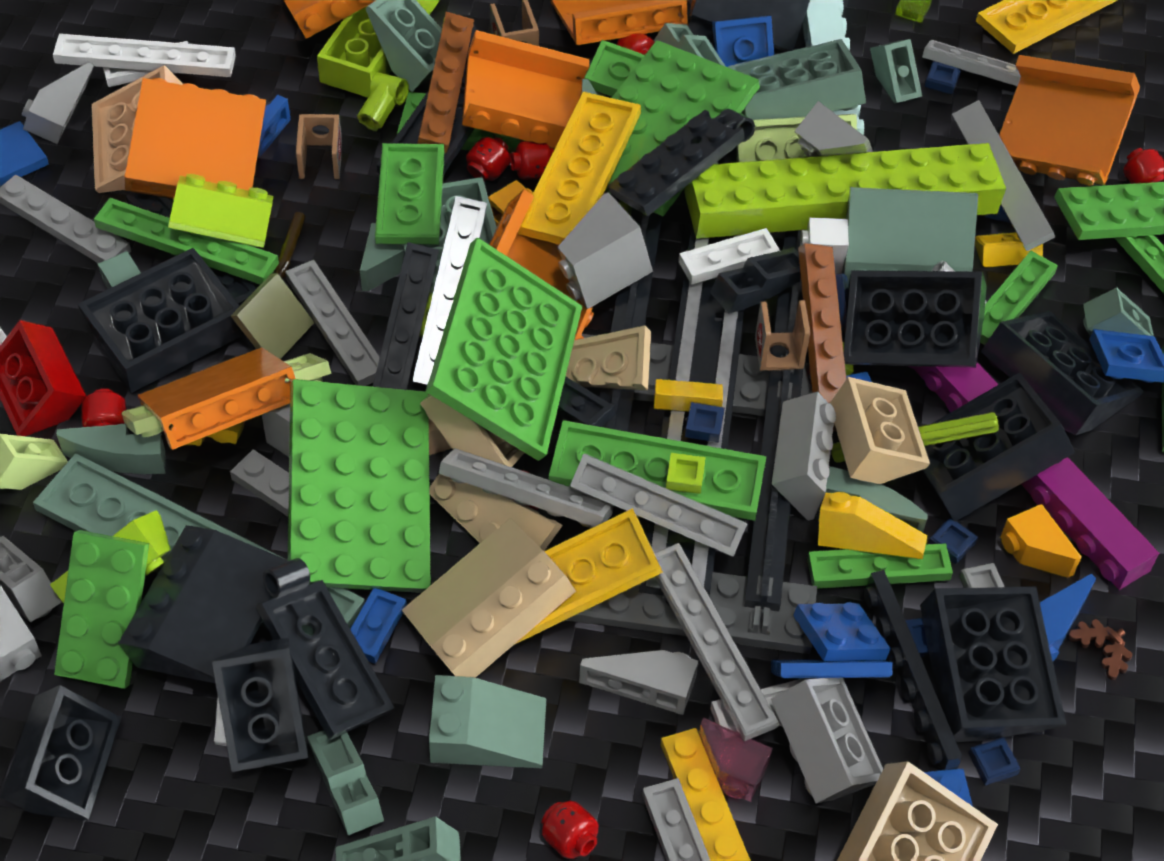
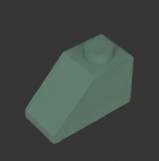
M911 39L870 48L876 77L894 103L922 96Z
M371 223L360 268L362 291H370L400 274L405 255L403 244H376V223Z
M1118 288L1083 304L1085 311L1083 323L1090 335L1093 329L1154 336L1150 317Z

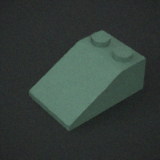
M376 0L368 5L366 8L367 14L391 70L397 77L406 79L409 84V90L413 92L431 79L442 28L416 0Z
M435 675L429 737L430 762L542 768L546 698L474 677Z

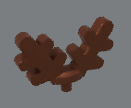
M1095 619L1092 621L1091 628L1085 622H1079L1077 629L1070 631L1069 639L1073 642L1081 641L1080 645L1083 648L1088 647L1090 640H1096L1095 646L1097 648L1103 646L1105 639H1108L1113 644L1104 647L1103 654L1111 657L1104 658L1101 663L1103 668H1108L1107 677L1110 680H1115L1119 672H1127L1128 665L1124 661H1130L1132 653L1124 647L1125 642L1121 637L1126 633L1122 628L1116 632L1110 627L1104 628L1100 621Z

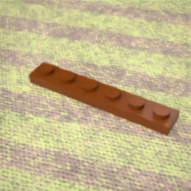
M450 12L445 13L417 144H444V150L447 153L474 19Z
M804 243L798 248L803 300H805L810 327L808 353L812 393L818 391L830 403L846 380L833 247ZM834 424V425H833V431H834V432H837L836 427H835V424Z

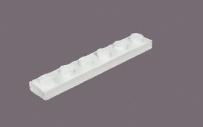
M59 34L53 53L54 61L57 64L84 65L90 62L96 67L154 71L165 65L172 73L231 77L236 57L234 47Z

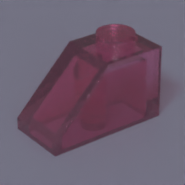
M703 718L699 736L721 789L732 798H743L751 802L769 766L772 748L752 739L744 742L739 733Z

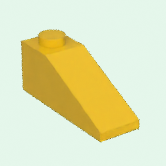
M845 492L825 493L819 515L818 546L923 559L927 543L926 534L861 497L850 496Z

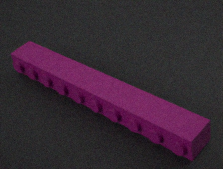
M978 363L976 368L908 366L914 369L925 381L927 387L945 402L950 412L998 385ZM1068 457L1035 475L1030 480L1021 483L1031 495L1033 501L1037 505L1042 504L1060 529L1065 531L1076 543L1080 552L1088 556L1100 569L1104 578L1111 581L1119 590L1151 571L1159 552Z

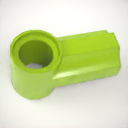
M381 72L376 73L370 84V95L357 115L359 122L373 131L382 128L394 106L405 102L409 92L408 81Z

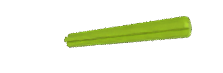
M991 412L919 426L918 429L924 446L996 433L999 430V423L996 414ZM840 442L834 443L831 449L834 461L837 463L845 462Z

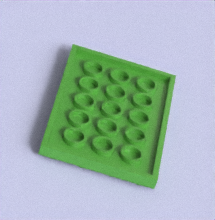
M657 40L612 97L613 99L641 105V115L608 185L622 172L631 168L645 154L658 147L668 136L676 133L690 119L699 115L702 111H709L712 119L725 109H732L741 113L760 88L759 79ZM607 185L605 192L610 193V190ZM684 188L656 209L654 213L664 216Z
M477 237L470 243L425 392L534 459L541 460L547 455L582 305Z
M293 379L291 382L288 561L301 558L306 563L310 572V582L308 585L315 581L323 580L326 587L365 590L378 588L383 591L422 593L431 585L429 417L420 404L428 396L427 392Z

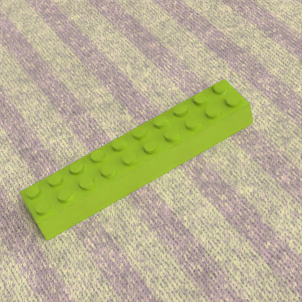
M989 143L713 164L685 186L684 193L696 239L744 235L767 228L769 233L807 230L809 218L846 219L850 187L977 193V215L998 214L1006 186Z

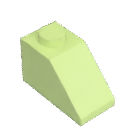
M0 434V489L22 490L61 470L68 462L52 439Z

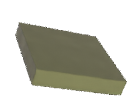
M278 273L270 274L231 315L256 349L262 347L279 359L315 323Z

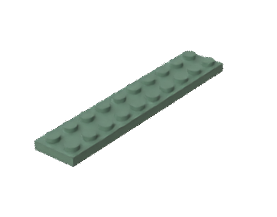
M76 453L33 501L36 511L75 531L82 530L113 536L132 520L157 510L161 515L171 550L185 526L188 525L217 530L279 556ZM171 550L161 557L164 562ZM160 566L154 572L159 573L162 566ZM327 587L350 628L364 606L365 599L344 588ZM262 621L260 627L268 630L264 622ZM302 626V630L306 634L313 635V630L310 626Z

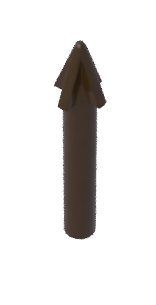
M301 212L293 214L278 257L279 264L274 270V273H278L282 279L286 276L285 271L290 270L288 267L305 221V215Z

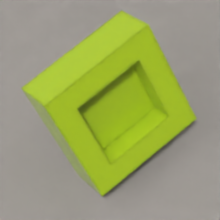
M671 453L666 488L701 494L706 457Z

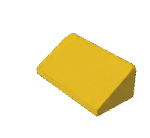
M1016 232L978 235L975 237V247L983 267L1019 265L1030 251L1043 257V244L1026 251Z
M656 379L654 409L689 412L691 402L722 407L723 384Z

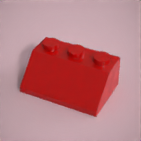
M19 320L0 345V400L17 436L26 437L69 420L87 396L53 328Z

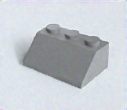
M819 101L795 130L799 138L797 143L808 157L873 152L868 138Z
M818 391L783 402L772 485L808 521L815 518L826 493L827 478L830 474V451L833 447V425L836 421L834 407Z
M843 678L807 679L771 698L775 707V716L779 724L784 728L790 742V752L799 763L805 777V787L814 798L815 803L835 800L876 784L883 771V767Z

